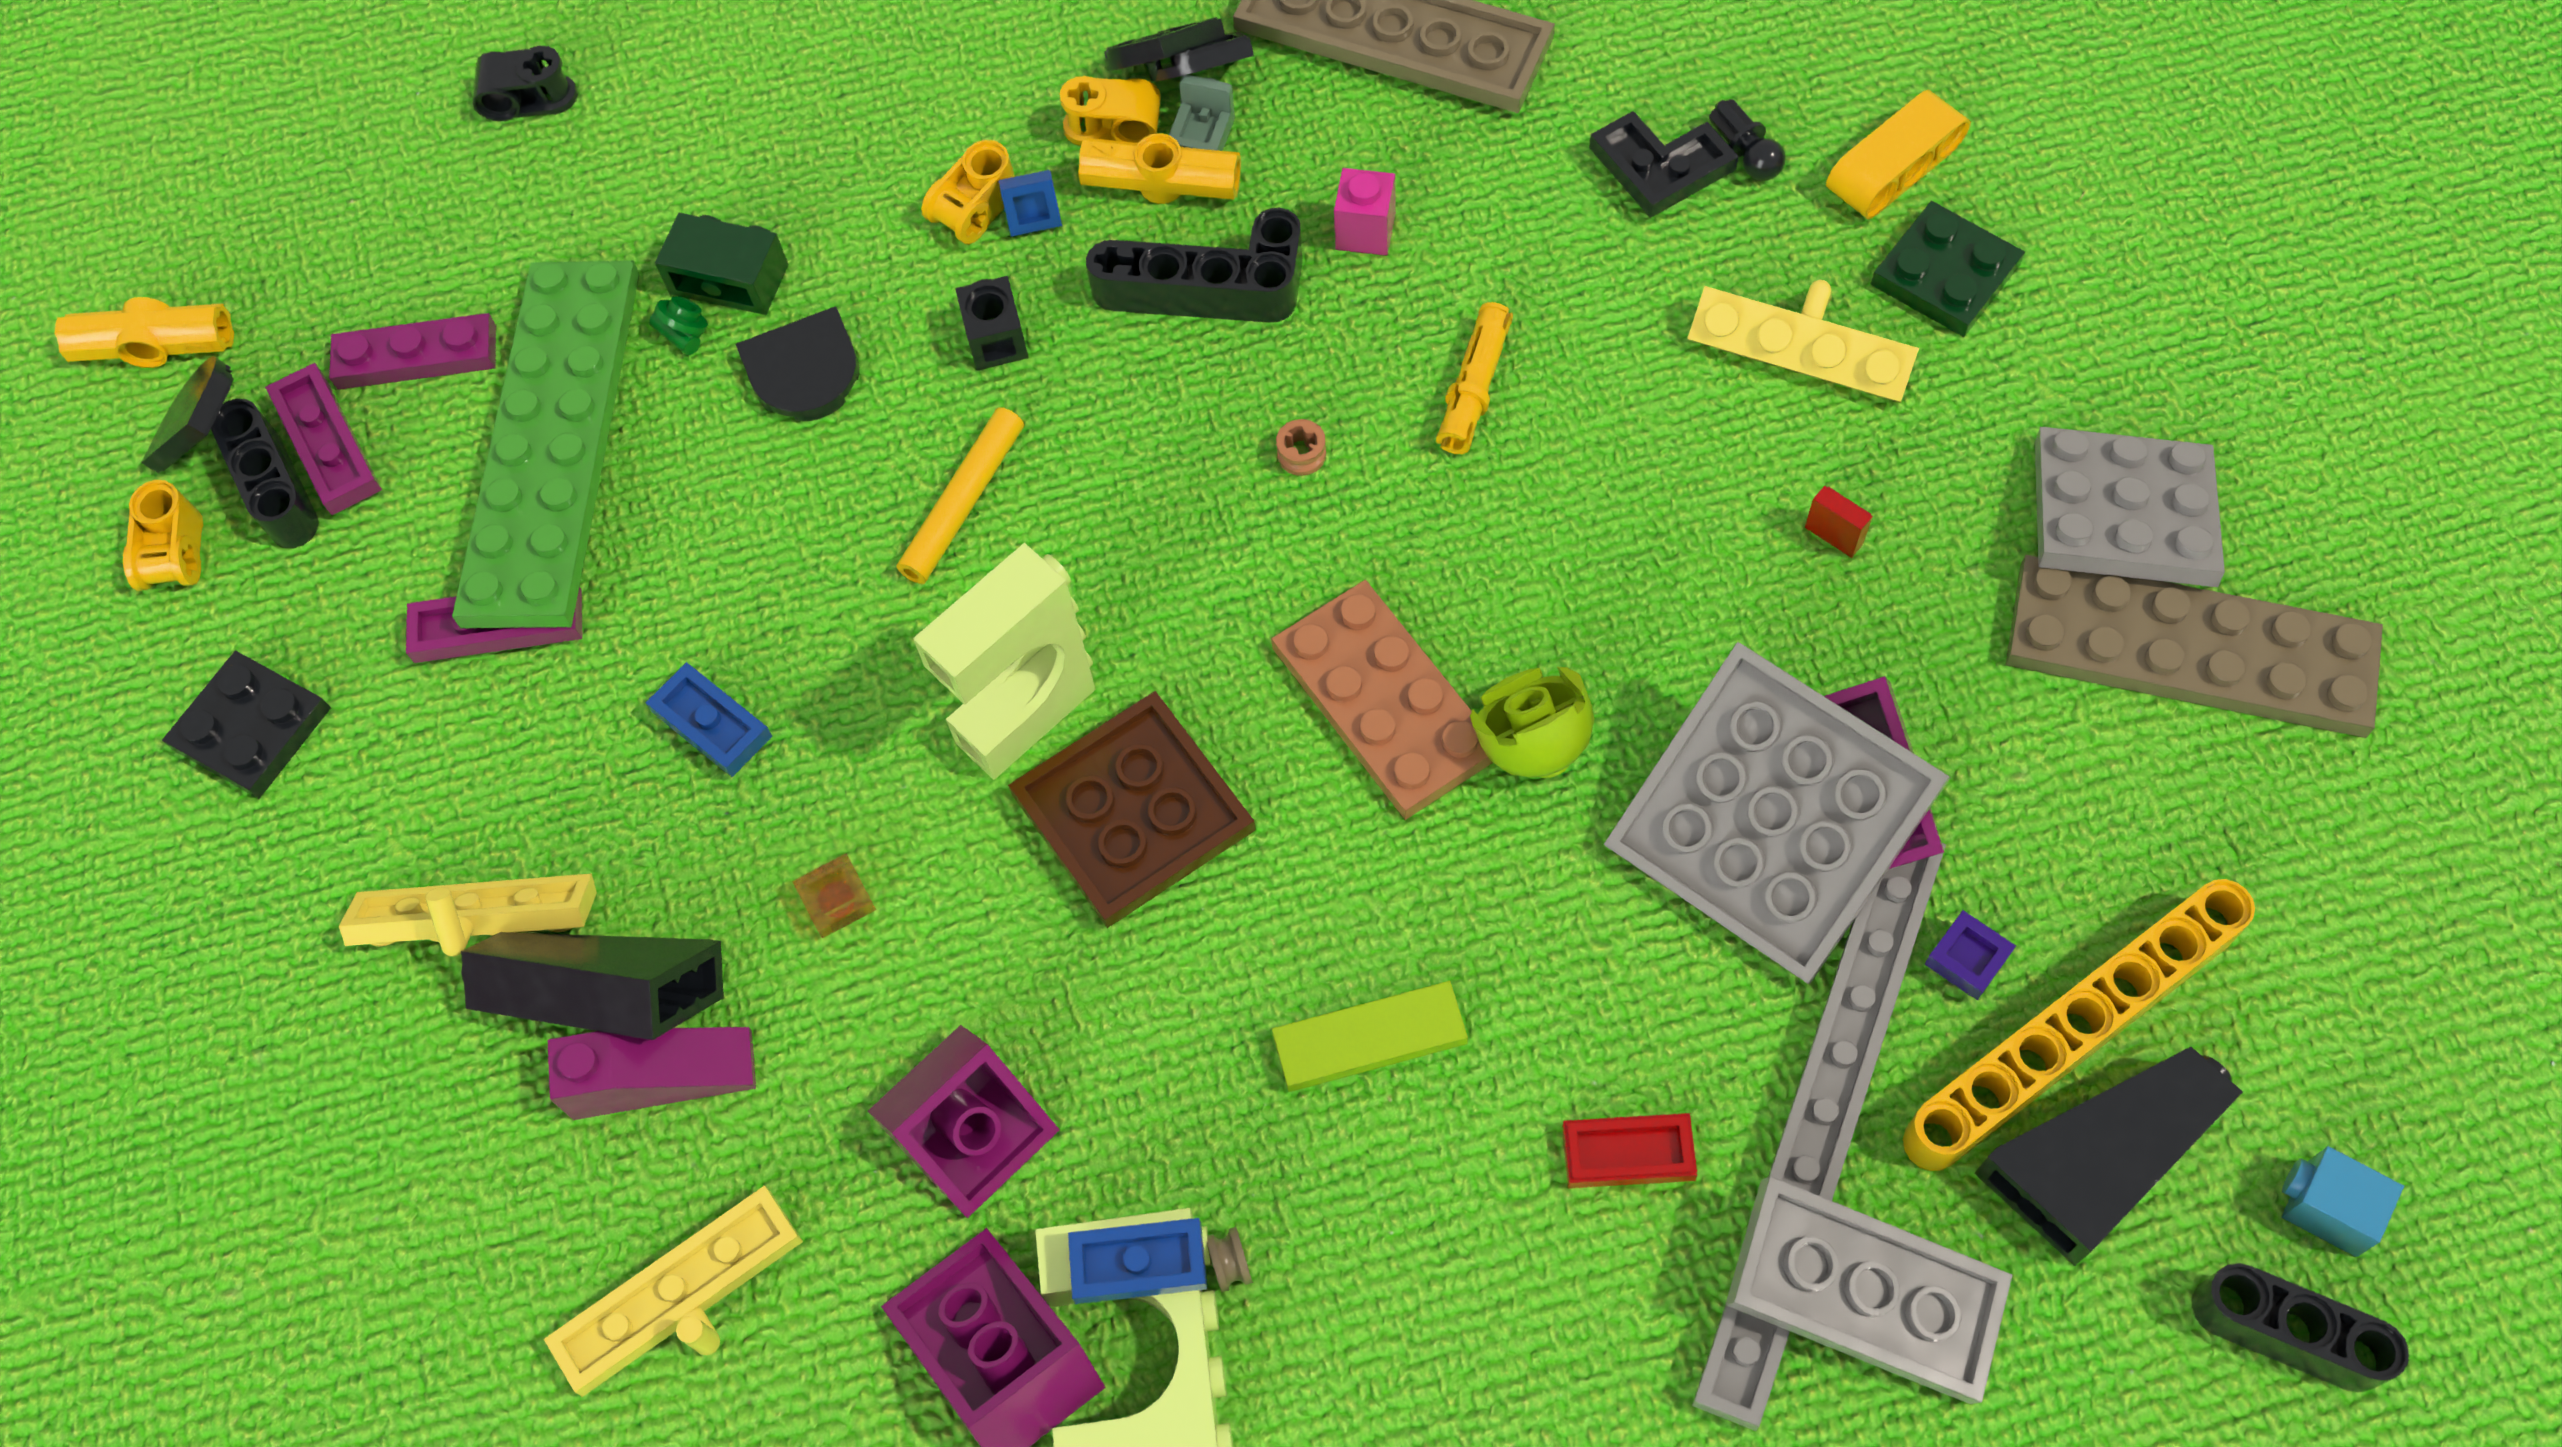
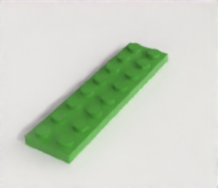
M634 260L530 263L452 614L459 628L572 627L639 280V272Z

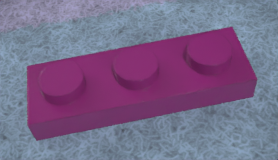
M489 313L331 334L329 379L337 390L496 369V324Z
M316 363L310 364L265 387L323 505L331 515L382 491L324 374Z
M580 586L572 627L459 628L452 617L456 596L407 603L406 654L414 663L583 639L582 589Z

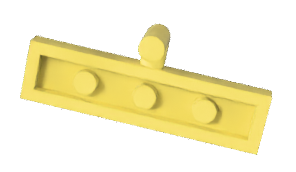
M1816 280L1810 285L1801 314L1704 286L1687 338L1689 341L1901 403L1919 348L1822 320L1827 304L1832 299L1831 286L1825 280Z
M592 873L357 892L339 924V929L345 946L363 944L387 946L401 941L430 939L439 942L444 954L454 957L460 955L461 951L465 950L471 936H494L500 932L515 933L540 930L564 932L573 928L584 927L597 891Z
M764 1185L544 1338V1341L574 1392L582 1397L674 1332L677 1333L678 1338L699 1354L711 1355L718 1350L720 1337L704 1311L803 1241L771 1191Z

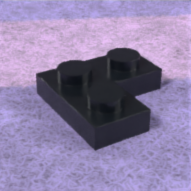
M1634 111L1590 134L1589 148L1650 218L1737 169L1739 156L1708 122L1666 145L1656 137Z

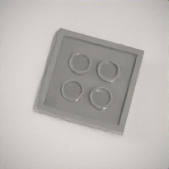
M2040 426L2035 440L2039 567L2209 587L2219 586L2225 569L2213 445Z

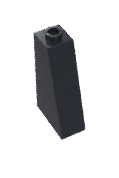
M500 932L461 951V975L464 982L465 1006L469 1010L654 1040L724 998L721 941Z
M2189 1047L1997 1147L1974 1174L2069 1262L2076 1266L2095 1249L2243 1091L2232 1082L2230 1073L2222 1064L2209 1056L2200 1055L2195 1049Z

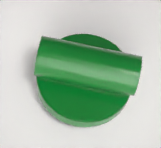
M673 296L671 300H660L657 302L654 313L649 319V325L685 355L690 356L699 349L701 344L699 338L705 333L708 321L701 314L702 310L696 303L683 297Z

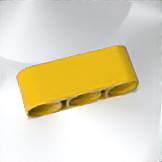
M1924 90L1848 151L1831 170L1826 180V187L1866 219H1871L1947 158L1967 135L1971 121L1932 91Z

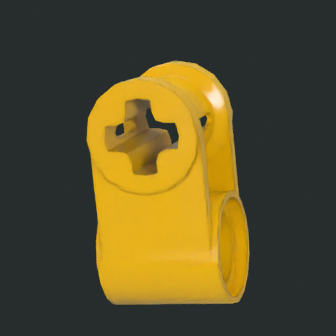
M1079 76L1068 80L1060 90L1061 106L1067 112L1063 121L1064 135L1075 145L1081 146L1082 140H1086V138L1138 143L1148 135L1157 134L1161 94L1159 89L1147 80L1139 78L1127 80ZM1083 91L1088 92L1087 105H1084ZM1083 117L1085 118V132L1081 130V122Z
M982 140L968 147L964 155L941 179L932 184L927 191L921 207L923 217L931 223L941 222L955 231L957 239L964 244L976 242L987 230L988 225L1004 209L999 180L1015 177L1007 149L1001 143L994 140Z
M152 480L144 483L135 490L129 502L127 544L123 552V568L128 583L136 591L148 590L156 583L178 581L183 586L197 584L201 575L200 546L204 524L201 513L173 484L165 480Z

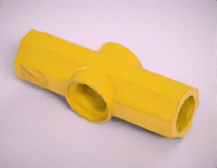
M1163 133L1148 135L1138 143L1090 138L1082 140L1078 171L1080 185L1138 190L1148 201L1157 204L1170 203L1181 195L1232 200L1238 196L1241 171L1240 152L1180 147L1176 139Z
M148 297L131 298L124 303L123 310L75 313L66 314L65 317H57L54 331L59 345V352L68 362L120 358L126 363L142 368L160 367L166 363L168 355L225 351L226 348H232L234 341L231 314L223 304L169 307L159 300Z

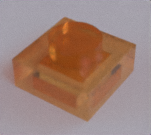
M847 853L792 881L822 938L876 910Z

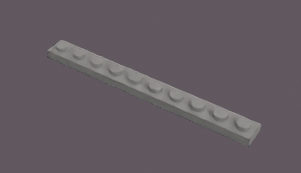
M1943 853L1888 869L1853 920L1768 1177L1772 1176L1832 1201ZM1725 1305L1692 1406L1756 1431L1760 1426L1790 1331Z

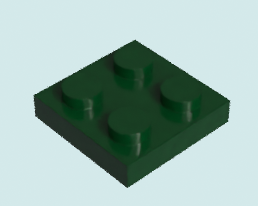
M1931 201L1874 271L1870 285L1960 336L1965 337L2020 266L2025 251Z

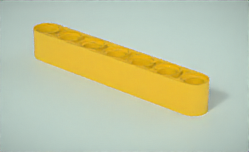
M2227 879L2213 880L2205 884L1926 1101L1917 1111L1904 1132V1151L1909 1159L1919 1168L1928 1171H1942L1952 1166L2216 958L2233 943L2253 920L2255 905L2247 889L2237 882ZM2206 908L2220 912L2227 920L2228 925L2219 924L2212 920L2207 914ZM2160 943H2167L2178 949L2183 961H2177L2168 957L2161 949ZM2114 978H2121L2130 982L2136 989L2138 997H2130L2120 992L2114 984ZM2067 1014H2076L2086 1019L2091 1026L2092 1034H2084L2074 1029L2067 1019ZM2020 1050H2030L2041 1056L2045 1062L2046 1071H2037L2024 1064L2020 1057ZM1982 1086L1991 1090L1999 1101V1108L1990 1109L1978 1103L1973 1096L1972 1087ZM1928 1123L1941 1125L1950 1134L1952 1145L1942 1147L1931 1142L1924 1133L1923 1125Z

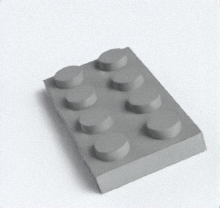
M1769 1176L1760 1182L1725 1305L1968 1404L1981 1403L1983 1400L2012 1274Z

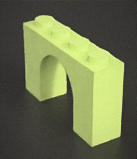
M1023 543L913 637L924 667L963 703L946 718L955 743L993 780L1096 690L1090 670L1093 661L1085 651L1083 644L1086 635L1078 624L1075 615L1079 608L1070 596L1068 589L1071 578L1054 557L1046 554L1041 558L1026 543Z
M1185 1208L1035 1229L1041 1295L1050 1307L1075 1304L1072 1299L1068 1232L1192 1219L1191 1209ZM1202 1226L1205 1266L1212 1265V1260L1207 1245L1208 1229L1207 1226ZM1197 1290L1130 1298L1148 1303L1157 1308L1171 1321L1176 1329L1179 1355L1177 1367L1169 1386L1157 1401L1135 1415L1114 1420L1052 1428L1054 1447H1233L1230 1423L1218 1424L1215 1398L1227 1396L1222 1356L1210 1357L1208 1331L1219 1330L1215 1291Z

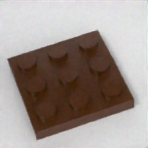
M1156 691L1008 785L1014 799L1107 928L1256 830L1253 818Z

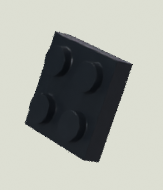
M235 650L162 741L173 751L260 799L331 707L318 695Z

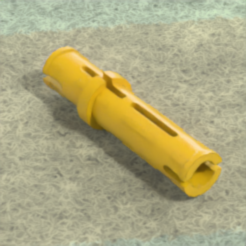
M1487 302L1480 307L1476 325L1469 340L1458 378L1448 388L1445 402L1448 405L1447 411L1437 433L1436 443L1441 444L1440 448L1449 453L1465 454L1470 450L1477 422L1480 416L1484 415L1488 410L1490 404L1489 386L1494 376L1506 335L1513 321V314L1508 313L1509 308L1500 303Z

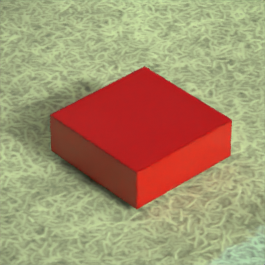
M1824 485L1813 498L1805 528L1852 558L1863 545L1873 516L1829 486Z

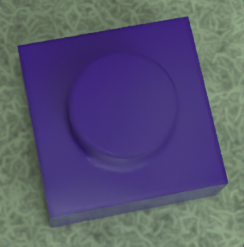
M1962 910L1929 955L1924 965L1978 1001L2016 945Z

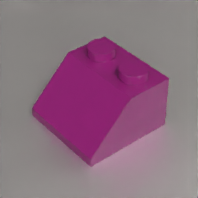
M962 1025L956 1028L868 1110L869 1114L901 1150L966 1218L974 1213L1060 1130L990 1046Z

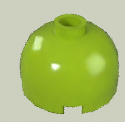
M1557 667L1560 676L1543 677L1540 668H1534L1507 677L1489 688L1480 697L1484 705L1483 709L1478 714L1472 709L1470 714L1475 733L1489 760L1511 775L1551 778L1563 773L1589 745L1594 725L1592 704L1579 673L1567 667Z

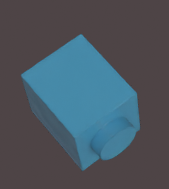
M2327 1146L2309 1161L2302 1158L2298 1159L2290 1170L2282 1188V1192L2290 1196V1199L2281 1218L2354 1257H2358L2380 1243L2404 1185Z

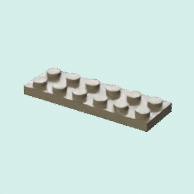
M1241 0L1233 15L1234 30L1515 113L1520 112L1554 38L1555 23L1474 0Z
M2025 555L2020 565L2006 665L2367 738L2375 728L2383 624L2164 581L2041 568L2038 564V557Z

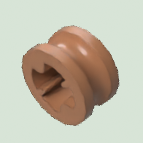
M1296 419L1286 423L1279 429L1276 436L1277 457L1284 470L1290 474L1303 476L1312 474L1323 466L1326 459L1325 434L1319 425L1310 420ZM1304 441L1305 446L1309 448V452L1299 454L1296 447H1293V443Z

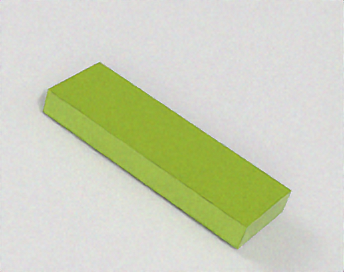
M1451 981L1272 1028L1288 1092L1468 1044V1036Z

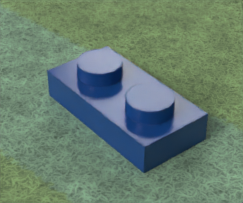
M687 662L645 702L654 715L730 777H733L773 737L766 725Z
M1200 1218L1068 1232L1072 1299L1075 1304L1207 1289Z

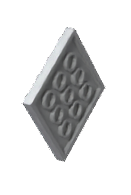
M1737 642L1603 845L1809 984L1813 981L1951 777L1748 647Z

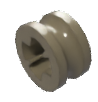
M1236 1227L1228 1229V1235L1221 1239L1216 1238L1213 1234L1207 1236V1245L1221 1292L1229 1291L1230 1284L1237 1280L1242 1281L1244 1285L1253 1283Z

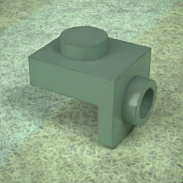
M1183 75L1180 82L1181 105L1169 135L1178 141L1180 147L1223 151L1235 120L1232 86L1229 83L1220 82L1213 78Z

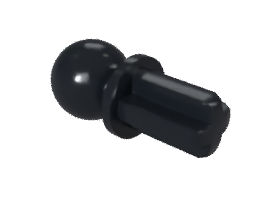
M1734 100L1718 102L1715 109L1709 114V120L1729 143L1733 151L1739 157L1743 156V166L1747 174L1759 181H1768L1777 177L1783 170L1786 162L1783 147L1773 139L1764 138L1766 133L1765 126L1761 122H1753Z

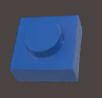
M1050 170L999 180L1011 236L1062 226Z

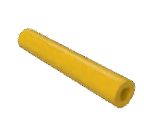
M996 408L897 563L896 567L903 576L918 584L926 583L1024 428V422L1017 414L1006 408Z

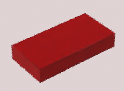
M1690 1113L1563 1121L1562 1133L1568 1189L1695 1181L1698 1176Z

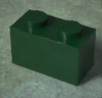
M679 212L655 261V265L670 295L767 315L789 265L777 233L761 226L752 225L746 227L722 222L709 215L698 217Z

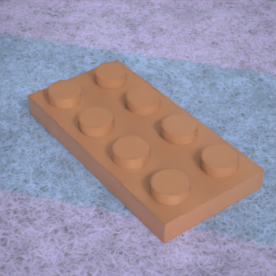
M1366 579L1271 638L1272 649L1405 820L1493 763L1480 745L1471 722L1470 714L1472 711Z

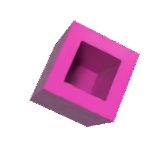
M1342 168L1334 207L1335 249L1388 256L1396 214L1395 173Z

